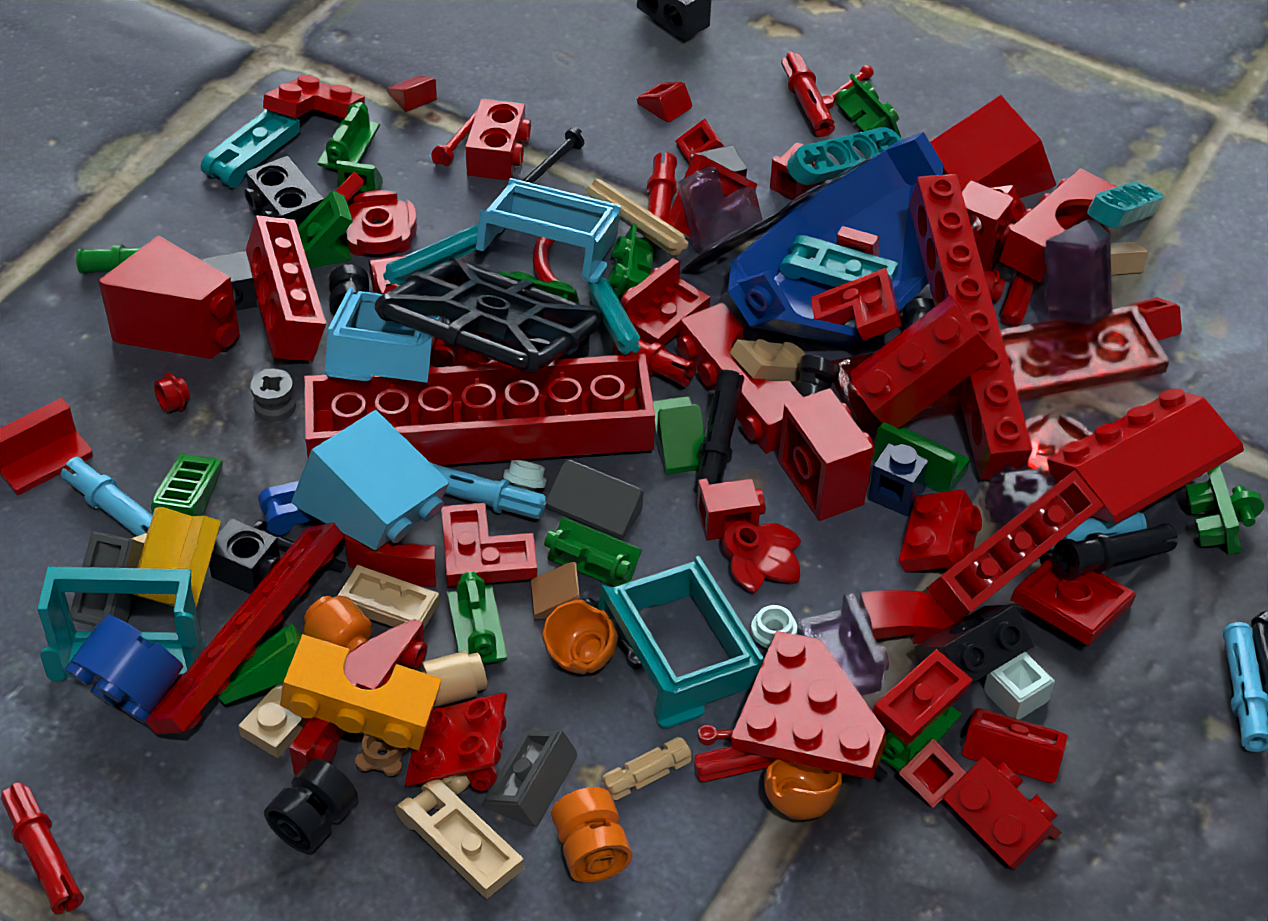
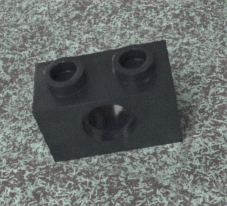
M1011 604L983 606L914 648L921 662L937 649L972 678V683L1034 646L1016 605Z

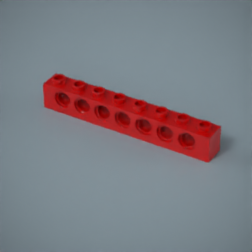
M957 174L917 177L909 209L934 305L936 307L952 295L996 354L994 358L956 385L980 480L1020 477L1032 454L1033 447Z

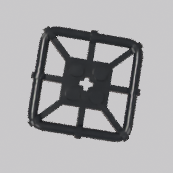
M451 257L449 261L440 263L424 273L416 272L405 279L404 284L380 296L375 303V311L384 321H393L444 341L446 347L457 350L461 347L510 367L520 369L522 374H536L539 369L547 367L562 355H571L579 348L581 341L593 334L601 326L603 319L601 313L593 306L581 305L535 288V284L531 281L523 279L519 282L479 266L466 263L460 257ZM448 278L450 281L458 282L461 286L458 287L443 280ZM428 316H439L449 319V323L451 325ZM557 323L577 325L570 329ZM477 330L481 331L483 333H486V336L489 339L483 338L473 333ZM525 333L551 343L537 351L525 336ZM499 343H506L509 347L504 346V345L499 344Z

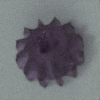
M1024 462L1018 469L1006 464L1001 473H994L986 491L985 509L990 511L991 522L1002 523V526L1006 525L1056 485L1055 477L1043 476L1041 467L1035 470L1027 469Z

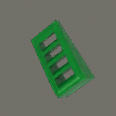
M180 454L155 493L151 503L152 514L156 507H164L190 516H203L223 467L222 459ZM184 477H187V478H194V479H200V480H199V481H195V480H188V479H183V478H184ZM179 488L192 489L193 491L182 490V489H179ZM175 498L187 499V501L176 500Z
M294 624L288 625L262 643L247 661L236 667L228 677L230 679L228 686L219 694V698L224 704L284 682L302 634Z

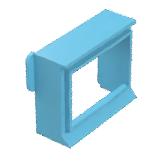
M510 178L508 186L486 211L480 209L476 250L484 251L495 236L501 233L504 228L584 247L586 249L582 277L587 282H598L607 269V263L602 261V259L616 241L621 205Z
M349 288L328 328L325 375L359 381H369L372 379V375L427 383L429 380L431 350L435 337L393 321L382 320L375 311V303L383 294L362 291L353 294V288ZM428 316L445 323L444 317Z

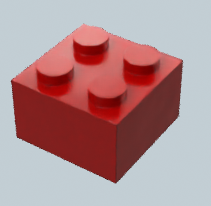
M830 388L785 403L778 463L817 520L822 521L863 506L865 504L867 486L870 484L869 472L875 450L871 437L868 433L860 430L852 418L849 407L845 403H841Z

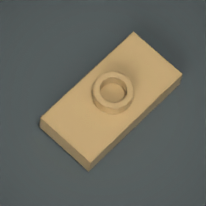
M359 565L356 566L338 596L348 597L369 619L392 627L416 619L423 622V629H425L440 604L439 593Z

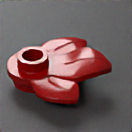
M746 521L733 522L726 528L722 536L723 550L731 560V573L733 577L746 590L753 594L756 593L765 578L791 584L799 582L800 565L792 551L799 547L801 539L792 530L775 523L755 526Z

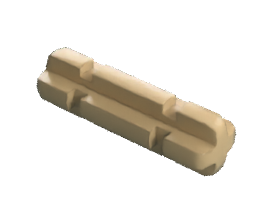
M676 737L664 743L663 750L656 747L625 763L626 769L622 770L620 767H617L605 773L602 777L603 788L611 793L613 800H619L631 793L630 788L633 787L635 790H638L669 774L668 768L672 767V769L677 770L690 763L692 753L685 740L681 737Z

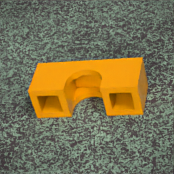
M302 634L283 682L281 707L289 709L299 717H315L334 723L346 732H362L381 738L393 747L420 749L437 700L442 681L441 678L395 664L391 678L385 685L373 690L361 689L351 684L344 674L349 653L348 648Z

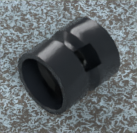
M318 758L311 759L291 781L292 788H284L264 810L265 819L275 834L287 845L305 854L313 853L332 831L331 823H339L359 800L358 793L350 780L335 766Z

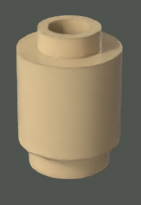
M466 651L421 662L423 673L442 679L434 708L476 697L477 691L487 689L486 673L478 652L468 655Z

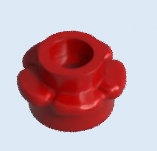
M983 269L991 299L994 302H998L1004 290L1005 280L1000 278V272L997 269L992 271Z
M165 373L162 379L154 382L155 396L164 412L168 413L176 409L179 412L184 411L185 402L190 400V392L182 377L176 378L173 374Z

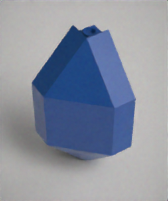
M924 132L894 143L797 204L730 263L728 293L750 327L842 347L863 342L855 319L850 320L845 325L814 319L810 297L835 287L803 277L795 280L790 279L781 273L780 265L784 257L792 253L790 247L798 235H806L837 244V233L844 226L879 236V257L898 262V274L893 282V288L899 311L929 283L909 204L917 177L943 175V163Z

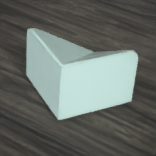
M1024 652L987 674L984 691L1007 716L1020 720L1049 701L1055 680Z

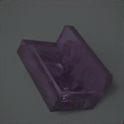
M854 593L843 596L842 609L839 611L798 620V635L821 639L861 696L881 691L884 671L889 669L888 655L884 645L876 643L872 634V622L869 612L865 607L860 608Z

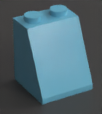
M374 410L311 450L291 502L297 508L326 524L335 523L344 534L377 550L390 540L393 543L399 542L409 533L413 524L420 519L427 522L436 516L444 506V502L441 499L450 482L377 410Z

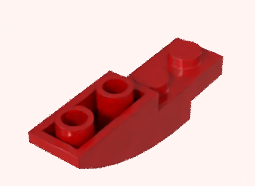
M413 619L393 627L349 653L344 673L348 681L358 688L373 690L382 687L389 681L395 664L410 669H418L421 666V662L424 661L428 649L424 640L423 622ZM301 717L303 729L289 746L294 774L297 775L314 758L330 763L336 753L337 744L346 731L340 729L336 724L322 719Z

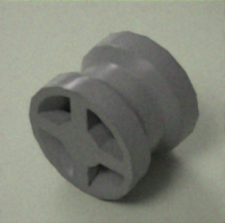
M272 368L260 371L252 378L250 385L251 393L254 397V411L259 418L264 421L277 422L287 419L294 413L296 402L295 396L292 393L293 381L289 373L281 369Z

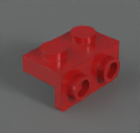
M672 258L662 267L655 268L649 277L635 288L628 289L620 303L641 340L650 344L658 342L665 345L680 333V320L682 318L710 308V296L680 278V262Z
M964 489L916 496L898 560L905 573L944 567L949 570L974 550L977 532L982 528V516L979 508L975 505L973 506Z
M983 756L946 793L943 799L1015 870L1049 835L1056 840L1062 834L1052 823L1058 814L1037 794L1029 800L1018 789L1024 781L1005 762L1002 761L995 767Z

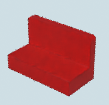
M62 397L0 428V475L16 495H21L60 475L63 468L71 469L66 463L72 458L80 457L87 461L93 457L92 449L76 431L71 409Z
M936 649L874 705L872 712L884 728H888L908 746L969 690L973 679Z

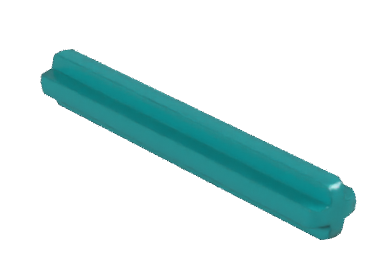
M478 224L386 264V272H383V278L389 280L391 284L401 285L413 273H424L440 263L449 261L451 257H462L475 251Z
M601 277L598 282H588L587 285L590 289L588 295L595 308L601 313L602 321L618 350L624 355H627L630 351L637 353L641 349L638 343L640 336L609 282L604 277Z

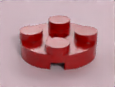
M385 190L367 191L353 197L354 203L348 206L353 222L347 231L341 235L342 240L348 245L349 251L353 255L403 253L411 247V239L417 232V217L415 207L408 199L406 204L398 200L397 193ZM375 220H381L382 223H381V224H374V221H375Z

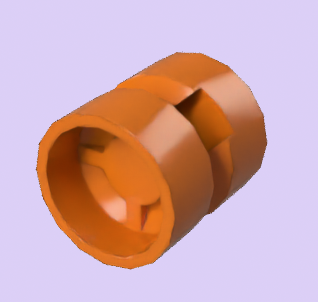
M587 787L575 790L563 796L555 803L551 810V818L558 839L563 844V854L570 875L575 881L583 883L603 881L619 874L628 867L632 861V850L625 830L619 825L620 816L613 797L608 790L600 787Z

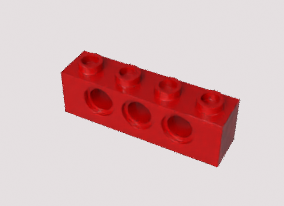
M256 215L245 251L251 268L255 293L273 358L313 361L326 326V321L294 219Z
M1074 470L927 586L926 589L951 620L956 623L971 613L1104 505Z

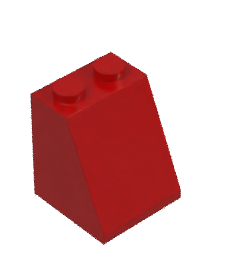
M1002 95L930 141L943 163V175L957 174L961 191L964 190L970 181L988 188L1014 185L1020 199L1049 190L1057 185L1041 139Z
M160 236L155 237L98 280L111 338L117 343L213 359L240 337L231 278Z

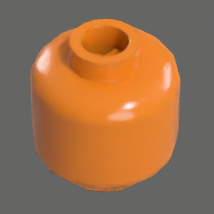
M324 596L314 602L304 615V635L348 648L349 653L369 641L372 635L373 625L371 621L346 596Z

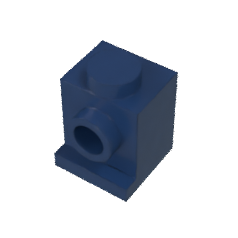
M888 443L873 465L868 500L907 517L913 509L916 496H921L926 489L927 483L924 481L928 460L918 456L916 450L909 445L900 444L894 446ZM892 482L904 487L903 495L887 489L889 483Z

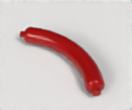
M539 236L535 243L532 257L538 280L548 283L552 280H559L553 274L548 262V253L555 240Z

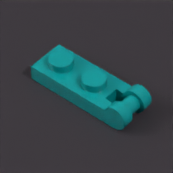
M266 109L206 154L201 162V171L212 178L220 177L221 182L231 188L238 187L243 181L246 171L253 169L301 132L299 120Z
M806 235L795 237L790 247L792 253L786 255L780 265L781 273L787 278L795 280L803 277L833 287H838L883 268L887 269L892 284L898 274V262Z

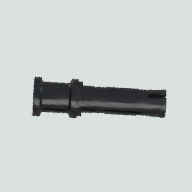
M1168 523L1113 536H1107L1100 532L1090 533L1084 540H1060L1053 549V563L1061 577L1072 580L1080 577L1086 571L1093 570L1095 573L1106 572L1116 562L1172 551L1176 548L1177 542L1164 543L1163 541L1178 537L1173 526Z

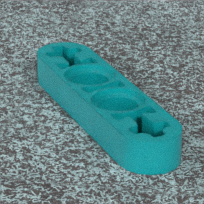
M881 127L803 145L788 159L787 169L793 179L804 185L835 179L847 169L869 157H874L889 146L900 141L901 138L892 129ZM853 146L863 153L865 159L855 152ZM827 153L832 154L838 160L839 165L835 164L828 157ZM855 166V167H853L852 169L848 170L847 172H845V173L842 174L841 176H843V175H845L846 173L850 172L851 170H853V169L856 168L857 166Z
M1130 182L1097 193L1087 214L1106 226L1120 228L1154 215L1164 196L1146 184Z

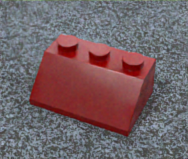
M950 295L851 370L850 374L853 385L871 412L882 423L886 422L899 429L994 358L996 354L953 296Z

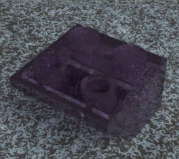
M1087 219L1047 239L1044 250V262L1047 265L1045 299L1048 303L1049 319L1093 324L1111 314L1110 234L1095 220Z

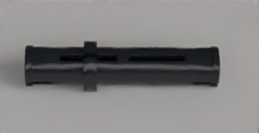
M725 369L717 373L704 443L699 445L697 453L700 457V465L693 489L695 493H698L699 479L707 478L709 485L723 483L726 465L732 460L731 438L744 382V376L739 375V372Z

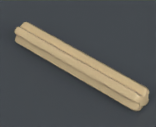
M596 179L592 185L587 186L586 193L590 195L589 198L621 205L619 220L632 227L633 223L636 224L637 232L671 255H680L683 249H687L688 241L684 239L683 233L604 181Z

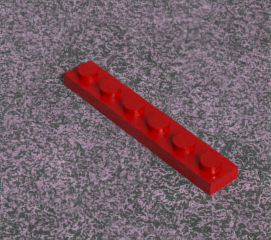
M335 523L308 527L297 538L145 719V722L156 734L184 733L198 723L202 716L200 711L208 701L225 690L230 682L228 677L239 664L247 661L256 652L257 646L255 644L265 632L279 624L284 616L282 611L291 600L299 597L309 587L308 580L314 572L333 558L335 554L333 549L344 537Z

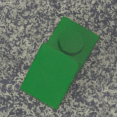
M334 190L323 199L297 228L310 269L347 262L351 259L348 245L342 240L341 235L347 231L353 219L345 196Z
M689 396L653 401L655 412L654 437L665 474L670 475L699 470L700 457L697 453L699 445L704 443L705 438L699 404H691Z

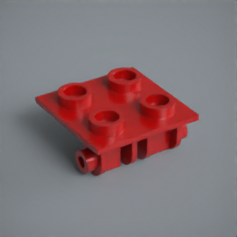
M506 692L433 709L420 749H412L404 784L412 786L465 773L474 789L478 791L488 790L497 780L495 764L501 758L503 747L501 734L507 725V719L504 716L507 701Z

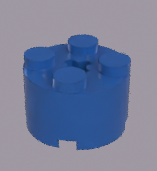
M106 614L102 621L98 622L64 670L87 686L93 682L95 685L90 691L93 695L112 707H115L117 702H123L124 704L121 709L134 719L145 724V719L161 702L184 666L173 654L156 641L154 644L150 643L140 636L142 632L115 616Z

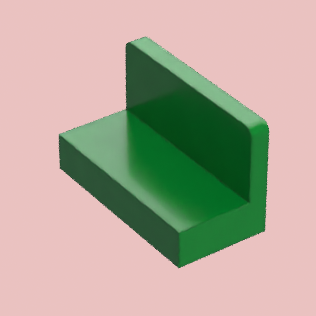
M883 422L877 429L873 461L876 462L888 443L894 446L900 444L909 445L916 450L918 456L928 460L924 482L927 483L926 487L938 493L953 491L968 471L969 458L904 427L898 429L886 422Z

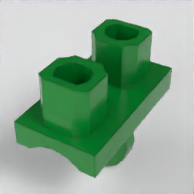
M1217 466L1207 472L1208 481L1185 486L1187 503L1191 514L1210 510L1215 512L1214 515L1195 518L1197 536L1201 547L1225 544L1228 555L1241 553V546L1237 537V533L1240 531L1238 522L1242 521L1245 527L1253 526L1256 523L1255 517L1260 515L1264 509V503L1259 493L1251 490L1246 491L1242 485L1234 487L1232 489L1233 495L1230 496L1221 467Z

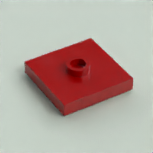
M1052 555L1014 588L1011 601L1090 646L1132 606L1136 593L1106 575L1095 573L1093 570L1083 572L1076 579H1065L1057 572Z

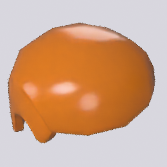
M573 600L558 605L546 618L542 631L546 649L552 659L564 670L581 675L593 673L603 668L615 654L618 641L617 631L608 614L604 610L601 611L590 606L584 600Z
M776 759L767 767L764 775L765 792L770 803L789 818L799 821L816 819L828 812L834 805L842 785L841 773L834 771L829 773L825 769Z

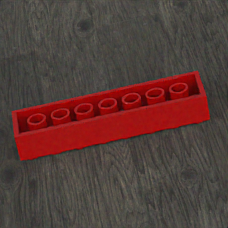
M645 354L556 359L547 367L539 369L536 374H522L520 369L502 363L433 367L429 370V380L427 383L372 375V379L369 381L351 380L327 375L304 376L305 441L308 458L313 448L374 410H377L429 462L437 465L654 450L655 412ZM632 389H636L632 397L624 400V396L628 395Z

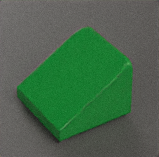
M341 160L337 161L339 187L355 171L364 180V185L354 195L381 189L383 178L376 166Z

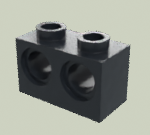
M637 0L638 9L683 40L710 26L711 0Z
M288 156L246 171L248 188L244 191L246 200L253 211L258 210L262 216L294 219L298 228L324 199Z

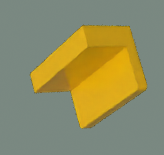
M156 507L137 568L191 569V589L196 608L221 521L205 515L190 516L168 508ZM133 594L175 607L177 596L176 594Z

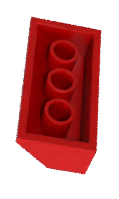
M1169 389L1161 392L1158 396L1159 398L1145 406L1130 409L1127 415L1113 423L1100 425L1095 429V433L1084 439L1065 444L1060 452L1046 460L1053 487L1075 470L1104 505L1091 516L1116 524L1244 451L1243 443L1204 397L1185 393L1182 389Z

